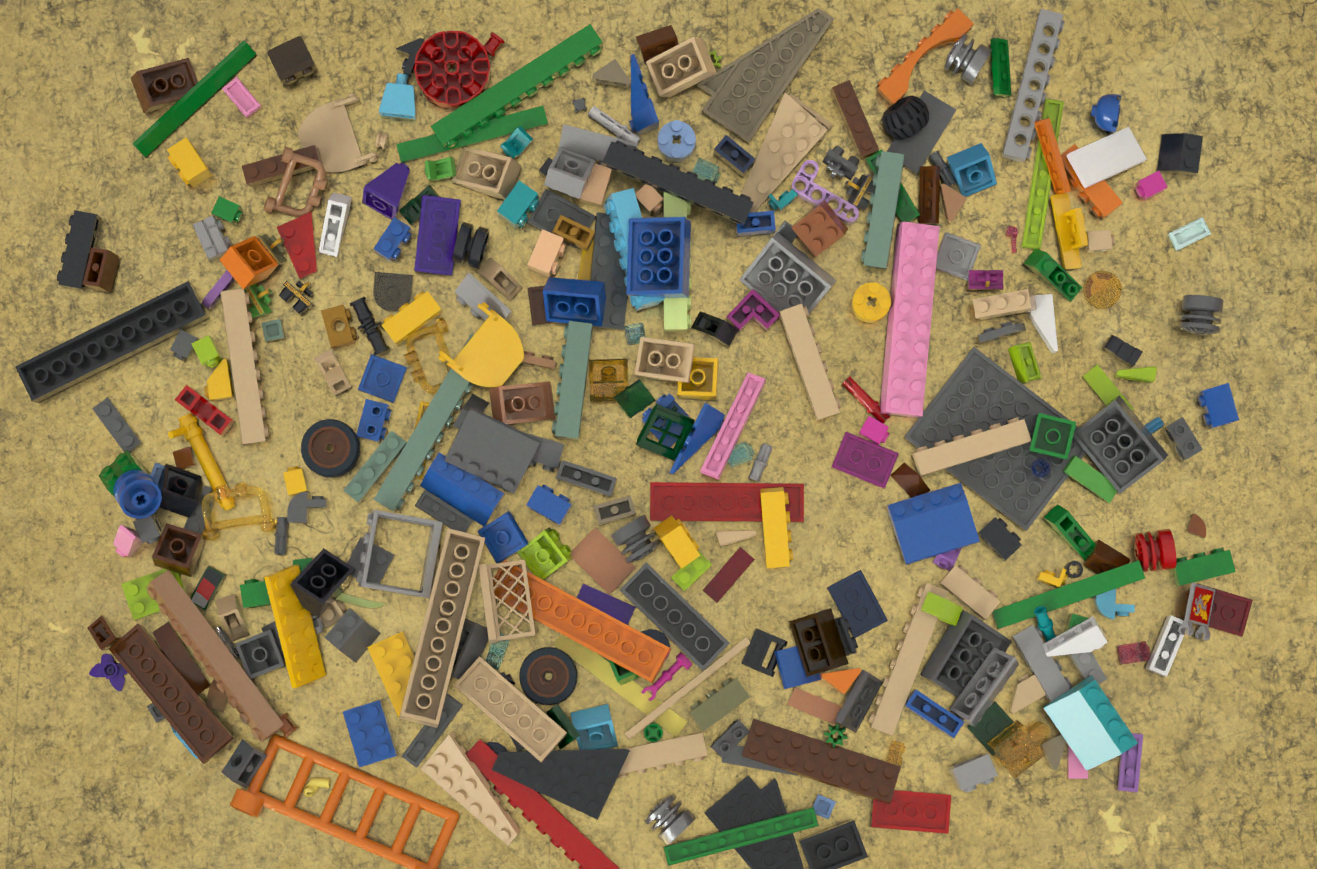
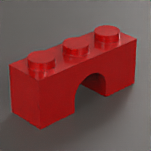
M188 385L183 388L175 399L180 405L223 437L235 423L234 420Z

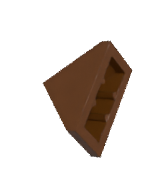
M102 615L87 627L101 650H108L121 638Z

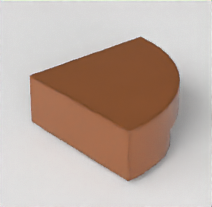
M1192 513L1186 532L1205 538L1206 526L1204 521L1198 515Z

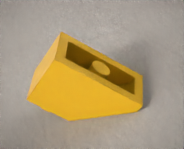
M223 359L208 378L207 386H204L206 398L209 397V400L212 402L235 398L230 361L228 359Z

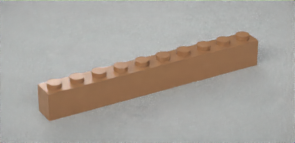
M167 570L150 581L146 587L148 595L159 604L162 614L167 615L171 620V626L176 631H179L183 642L194 651V657L203 663L206 673L214 678L218 689L228 697L229 704L237 709L241 720L252 729V735L262 743L284 726L283 722L171 572Z

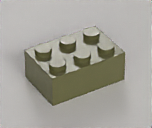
M731 677L721 683L723 687L720 690L716 691V689H713L705 695L707 697L705 701L701 703L698 700L690 706L691 711L689 713L703 732L750 698L737 678L733 680Z

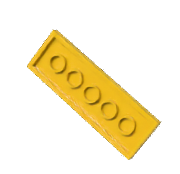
M292 565L264 577L292 688L301 687L326 676L311 613L302 607L290 586L300 574L299 565Z

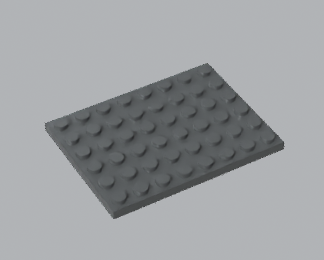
M973 347L924 410L923 416L917 419L904 438L916 448L927 446L930 449L935 447L934 443L943 440L949 443L953 441V437L964 435L965 438L971 436L972 431L982 429L984 432L990 430L989 426L998 423L1004 426L1008 424V420L1018 417L1019 421L1025 420L1032 440L1038 413L1069 419ZM1074 437L1068 460L1029 451L1031 442L955 465L945 470L1024 531H1027L1069 476L1063 470L1072 456L1075 455L1082 459L1086 452Z

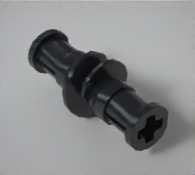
M364 296L350 303V306H353L358 316L357 318L362 324L357 329L365 330L363 334L367 335V339L375 351L374 355L390 349V347L386 345L382 337L383 334L378 328L382 322H375V318H373V314L369 310Z

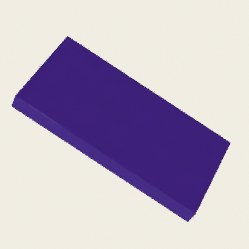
M422 195L414 271L452 276L454 265L452 257L457 238L460 199Z

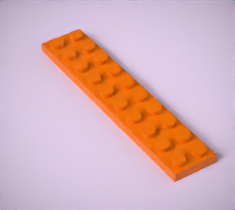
M514 566L510 571L517 578L523 572L522 568ZM498 569L494 578L499 581L505 572ZM527 572L534 620L651 683L654 682L671 648ZM507 574L501 583L510 589L516 580ZM518 582L512 591L521 597L525 592V587ZM500 585L494 591L495 596L499 599H502L508 592ZM511 593L504 600L510 607H513L518 601ZM521 601L515 610L525 614L528 606Z

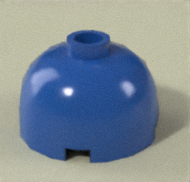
M1104 95L1098 99L1097 105L1092 106L1091 116H1095V123L1102 130L1117 132L1116 127H1118L1121 107L1119 104L1122 95Z

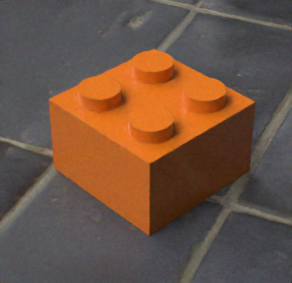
M255 236L231 246L220 258V262L242 289L268 278L278 266L277 262Z

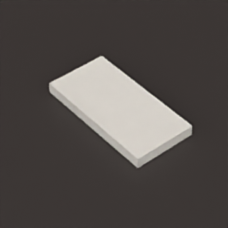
M1129 127L1066 155L1084 189L1147 160Z

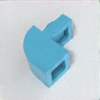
M1116 589L1093 597L1096 611L1106 619H1115V612H1117V616H1129V613H1134L1135 605L1115 604Z

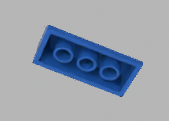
M439 452L426 472L420 487L480 525L486 526L505 494L481 478L444 461L446 456Z

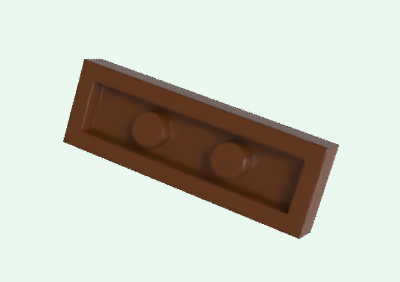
M920 166L919 213L921 216H919V224H939L940 166Z

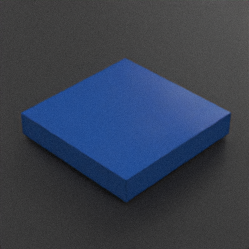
M371 354L358 390L394 403L407 367Z
M510 511L478 530L479 535L485 538L484 543L497 564L529 545Z
M797 646L775 651L784 689L821 680L820 673L806 677Z

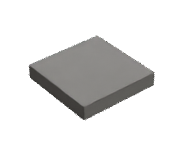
M945 232L937 252L936 270L968 281V271L973 269L981 245Z

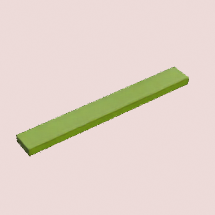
M1045 98L1042 119L1050 118L1058 144L1064 101ZM1039 138L1021 248L1041 250L1052 182Z

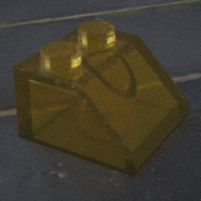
M627 359L589 360L590 402L629 401Z

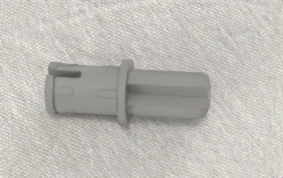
M765 443L762 444L756 460H753L755 462L748 478L760 482L765 466H768L766 463L772 451V446Z

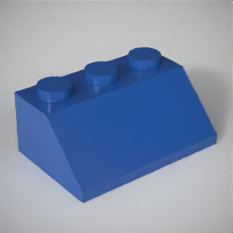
M548 278L543 289L546 321L558 323L574 321L591 323L592 326L603 325L606 301L604 282Z

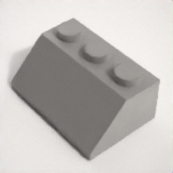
M470 273L466 275L455 291L457 295L455 299L463 306L467 304L471 308L470 313L477 319L481 317L485 321L489 317L477 307L479 303L482 304L483 302L489 306V311L491 309L494 310L507 322L513 317L512 311Z

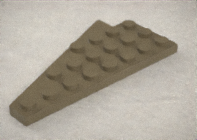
M817 8L717 71L716 74L699 82L698 87L711 95L702 112L749 143L834 18Z

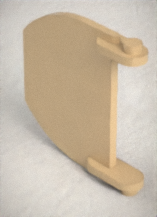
M355 93L349 94L348 99L341 98L318 107L306 117L299 128L298 135L302 147L316 145L319 148L325 172H344L365 165L369 160L370 163L377 161V152L364 156L361 155L345 107L359 101V97Z

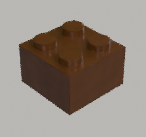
M166 523L152 555L154 565L191 577L205 545L203 535Z

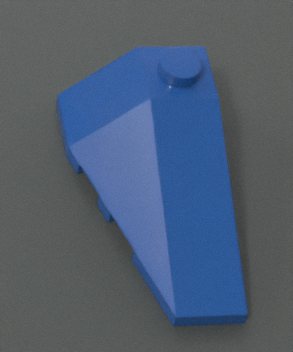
M632 54V120L629 121L632 132L636 131L638 136L659 129V120L652 100L648 98L645 82L642 81V73L635 54Z
M707 403L704 404L693 425L692 431L689 433L683 448L669 472L670 475L673 476L716 434L717 430L721 429L725 417L723 413Z

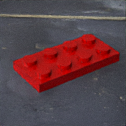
M894 790L890 804L873 799L871 827L949 834L951 795Z

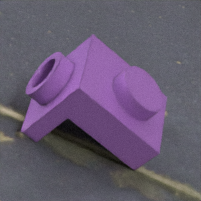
M962 548L936 555L933 563L937 564L940 568L950 571Z

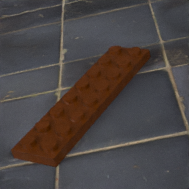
M136 624L109 648L115 658L203 764L208 762L234 739L140 624Z
M757 719L752 721L742 753V757L886 804L891 803L901 769L900 766L839 746L833 747V744Z

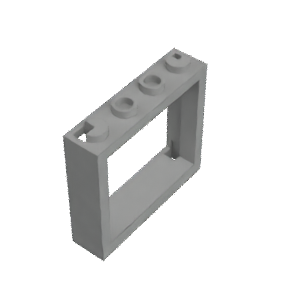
M372 510L371 513H368L366 524L369 525L368 533L365 532L363 544H366L365 551L361 552L360 563H362L361 571L358 570L356 582H359L358 586L429 598L443 522ZM378 517L431 527L419 591L366 582Z

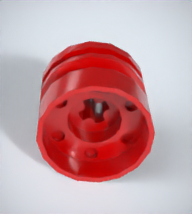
M1170 529L1156 530L1154 539L1150 531L1145 532V535L1142 532L1135 534L1136 561L1139 560L1143 572H1148V568L1150 571H1155L1157 562L1161 570L1176 568V548Z

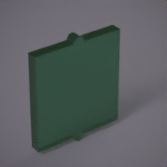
M640 379L630 386H626L623 391L614 396L629 418L640 411H644L648 405L656 401Z

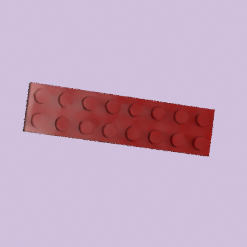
M650 482V521H664L672 515L675 520L679 518L680 521L763 522L760 489L783 487L784 493L788 492L789 504H785V510L789 511L790 522H804V484Z

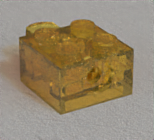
M1016 720L989 741L987 745L1012 777L1017 778L1045 756L1039 744L1050 736V729L1040 721L1026 729L1022 723Z

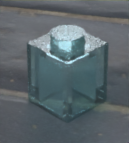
M698 158L692 171L698 175L697 178L703 181L709 179L716 184L721 176V173L718 172L719 166L702 158Z
M745 441L735 445L728 460L730 468L753 460L752 456L755 454L751 444L747 445Z

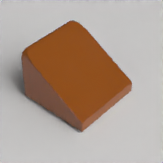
M185 447L173 452L177 468L186 469L196 466L192 447Z

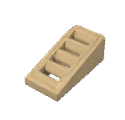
M754 530L715 532L719 547L750 539L757 535Z

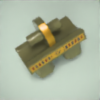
M267 234L256 237L278 265L284 264L287 261L282 255L285 251L282 247V244L285 242L283 238L277 240L274 235L269 238Z

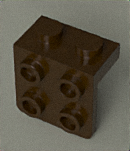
M297 36L268 51V56L283 86L286 84L290 85L296 82L298 78L309 76L317 70L301 36Z

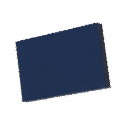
M861 570L827 587L841 616L844 619H848L851 626L849 631L852 637L856 638L888 621Z

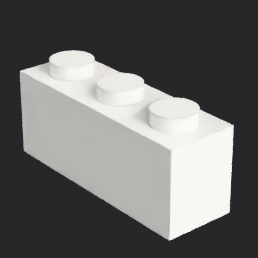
M1172 615L1166 617L1146 665V670L1167 677L1184 635L1179 633V627L1184 622L1183 620Z

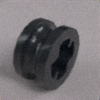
M1071 561L1065 566V569H1067L1066 574L1070 578H1078L1083 573V566L1078 561ZM1070 565L1078 566V574H1071L1069 572L1071 570L1069 569Z

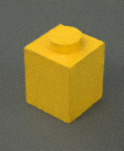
M298 466L287 468L288 472H284L283 475L288 495L294 496L301 492H309L304 469H299Z

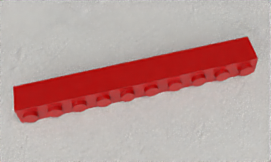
M481 738L466 753L468 759L475 763L486 781L490 780L495 785L493 789L500 795L504 793L509 798L507 802L515 809L519 807L523 811L521 815L529 822L533 820L537 824L536 829L543 835L547 833L552 838L550 842L555 847L559 848L561 846L566 851L564 855L572 862L576 860L580 864L579 869H620L538 791L493 771L492 768L498 754Z

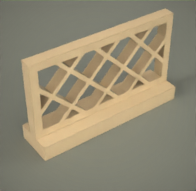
M525 560L491 565L480 564L479 572L489 643L493 644L497 643V641L536 636ZM522 565L523 572L518 578L510 573L514 566ZM492 569H501L505 572L499 581L492 577ZM507 574L516 580L510 589L501 583ZM518 582L525 587V592L521 597L512 591ZM499 585L508 591L502 599H499L494 593ZM510 593L518 599L513 607L504 602ZM521 601L528 606V610L523 616L515 610ZM501 604L510 610L504 619L497 614V609ZM512 612L521 618L515 627L506 621ZM524 620L530 624L531 632L522 633L517 628ZM504 623L513 629L509 635L500 636L499 629Z

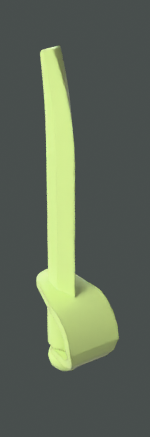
M341 593L336 598V600L365 608H378L385 605V603L369 601Z

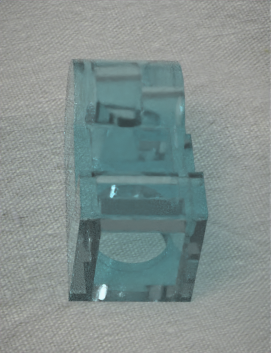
M511 640L497 641V643L490 644L485 662L492 668L499 670Z

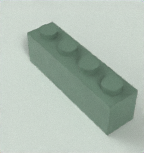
M391 430L343 491L361 504L399 457L407 442Z

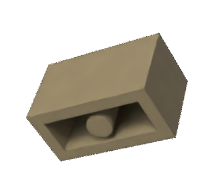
M631 495L594 505L599 525L636 515Z

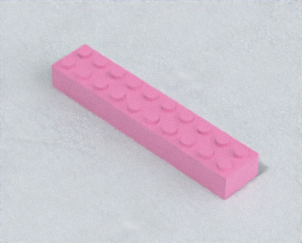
M910 222L897 224L890 293L891 306L888 315L880 402L881 413L915 418L923 416L940 226Z

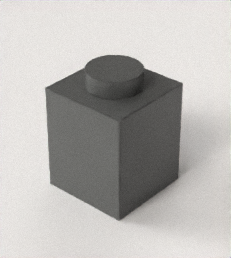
M180 329L170 350L174 352V357L182 361L184 358L190 360L195 351L191 343L200 339Z

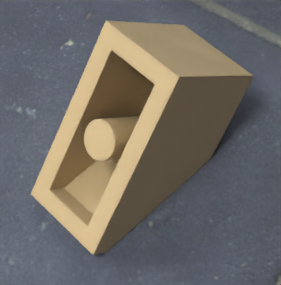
M489 258L477 271L509 301L522 288L492 258Z
M235 594L217 599L218 615L230 640L234 641L249 636V631Z
M1027 673L1018 678L1020 682L1015 684L1009 707L1010 714L1016 713L1046 695L1035 674L1029 675Z

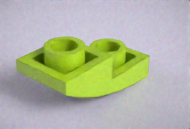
M928 591L921 611L938 617V620L956 626L963 608Z

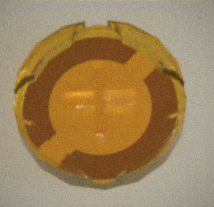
M1107 271L1092 273L1083 285V294L1086 301L1098 309H1106L1113 306L1119 300L1122 291L1120 280L1113 273Z

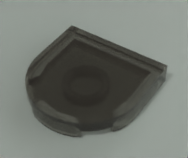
M375 272L373 296L378 306L388 312H397L405 303L409 304L412 297L414 276Z

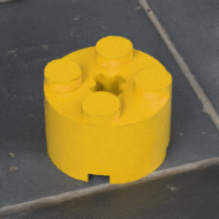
M876 282L861 285L855 291L851 301V309L855 317L867 323H875L883 319L891 306L889 292L884 286ZM868 299L875 301L874 307L867 305Z

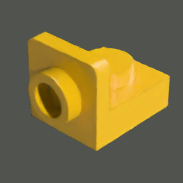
M1060 569L1057 578L1055 573L1044 570V572L1038 573L1036 580L1059 588L1061 585L1064 586L1068 575L1065 574L1067 569Z

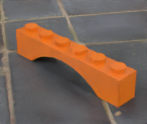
M957 9L955 12L951 10L944 17L946 21L942 25L938 23L930 31L932 35L928 39L924 37L917 44L919 48L915 52L911 50L904 57L905 61L901 65L898 63L891 70L892 74L888 78L885 76L877 84L879 86L877 92L890 105H894L906 95L911 72L926 53L939 45L958 41L963 34H967L972 29L974 23L961 10Z

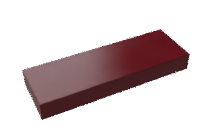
M740 547L703 591L718 603L755 559Z

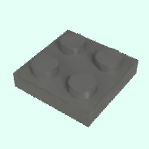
M361 537L347 564L355 568L353 574L355 578L357 577L358 570L361 571L360 555L362 551H365L366 545L363 544V538ZM373 544L366 582L380 584L395 554Z

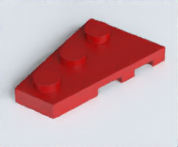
M309 212L277 227L281 238L285 240V248L300 280L318 272L312 212Z

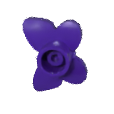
M107 653L102 655L101 663L96 664L89 672V675L92 677H106V679H109L111 685L117 691L123 690L125 685L124 675L128 674L120 663H116L113 656Z

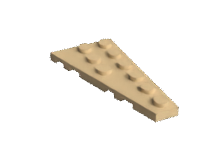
M786 92L741 193L751 198L750 201L754 202L750 213L757 211L768 198V195L774 192L828 131Z

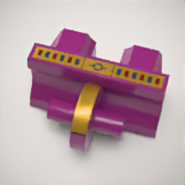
M1003 270L968 271V290L1004 289Z

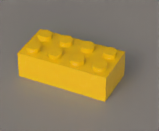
M404 631L367 647L398 718L415 657Z

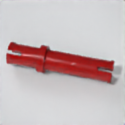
M851 376L842 383L867 409L866 412L868 414L871 413L879 422L884 424L891 417L888 414L881 413V408L878 405L879 402L874 401Z

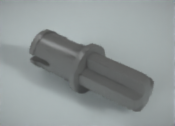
M936 151L930 154L928 158L933 166H940V178L943 183L949 187L955 185L956 181L948 169L949 165H946L940 152Z
M277 517L276 534H274L276 536L275 555L283 556L286 554L287 537H289L287 535V517Z

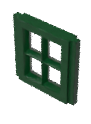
M656 403L637 438L636 445L675 461L693 428L695 420ZM657 416L669 420L665 430L653 425ZM672 422L684 426L680 436L668 431ZM651 428L663 433L659 442L647 438ZM666 435L678 439L674 448L662 444Z

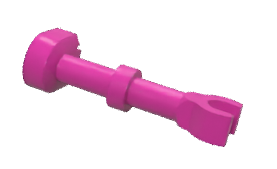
M680 652L676 656L677 661L667 671L664 670L661 673L662 676L651 687H645L642 690V694L648 690L652 692V697L649 698V701L656 697V692L667 681L670 682L673 679L672 676L682 666L688 670L693 665L684 654Z

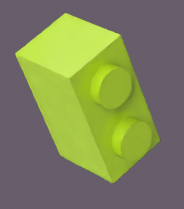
M209 335L191 343L201 364L206 368L214 369L224 359L215 340Z
M698 551L700 554L698 558L682 569L680 568L671 577L683 592L712 566L700 551Z

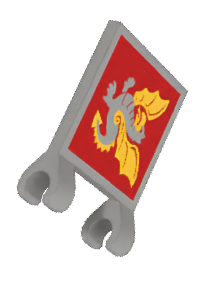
M1191 583L1185 619L1179 627L1180 634L1184 635L1187 629L1186 635L1192 636L1194 633L1192 623L1200 625L1195 637L1201 639L1204 633L1203 640L1208 641L1210 639L1208 626L1215 589Z

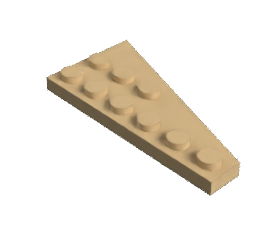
M452 731L423 765L421 770L508 846L521 830L510 814L503 810L499 804V798L497 795L494 796L489 789L490 785L475 763L468 759L465 754L466 750L463 746H459L455 740L456 736Z

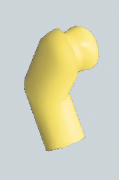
M312 778L303 789L304 795L312 797L319 788H330V778Z

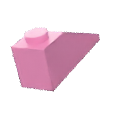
M121 525L118 528L113 543L117 547L115 551L122 557H132L143 544L138 533L132 527Z

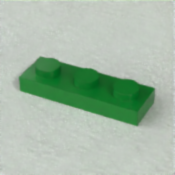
M1001 38L990 39L994 95L1001 97L1012 96L1008 40Z

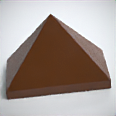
M905 462L890 475L911 498L930 491L920 475Z

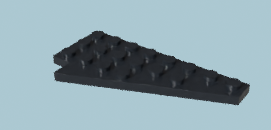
M749 775L704 812L719 831L787 814L777 780L774 778L760 789ZM793 833L734 848L751 869H804Z

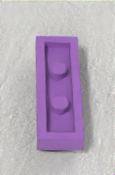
M1132 733L1138 744L1120 756L1117 790L1138 792L1143 734Z

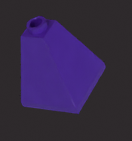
M395 163L366 184L363 188L362 203L391 220L394 217L397 218L409 178L410 168L404 163Z

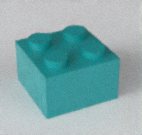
M519 180L497 210L498 217L516 230L519 227L523 228L528 221L529 213L531 211L534 212L539 205L538 193Z

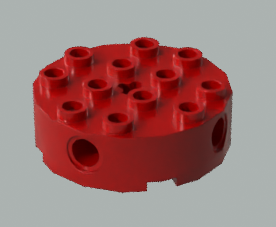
M450 30L435 33L423 42L416 54L414 71L417 84L426 98L439 107L458 109L483 93L489 86L491 67L487 51L477 38L464 31ZM450 67H451V68H455V67H456V71H455V72H453V71L450 72L449 68H450Z

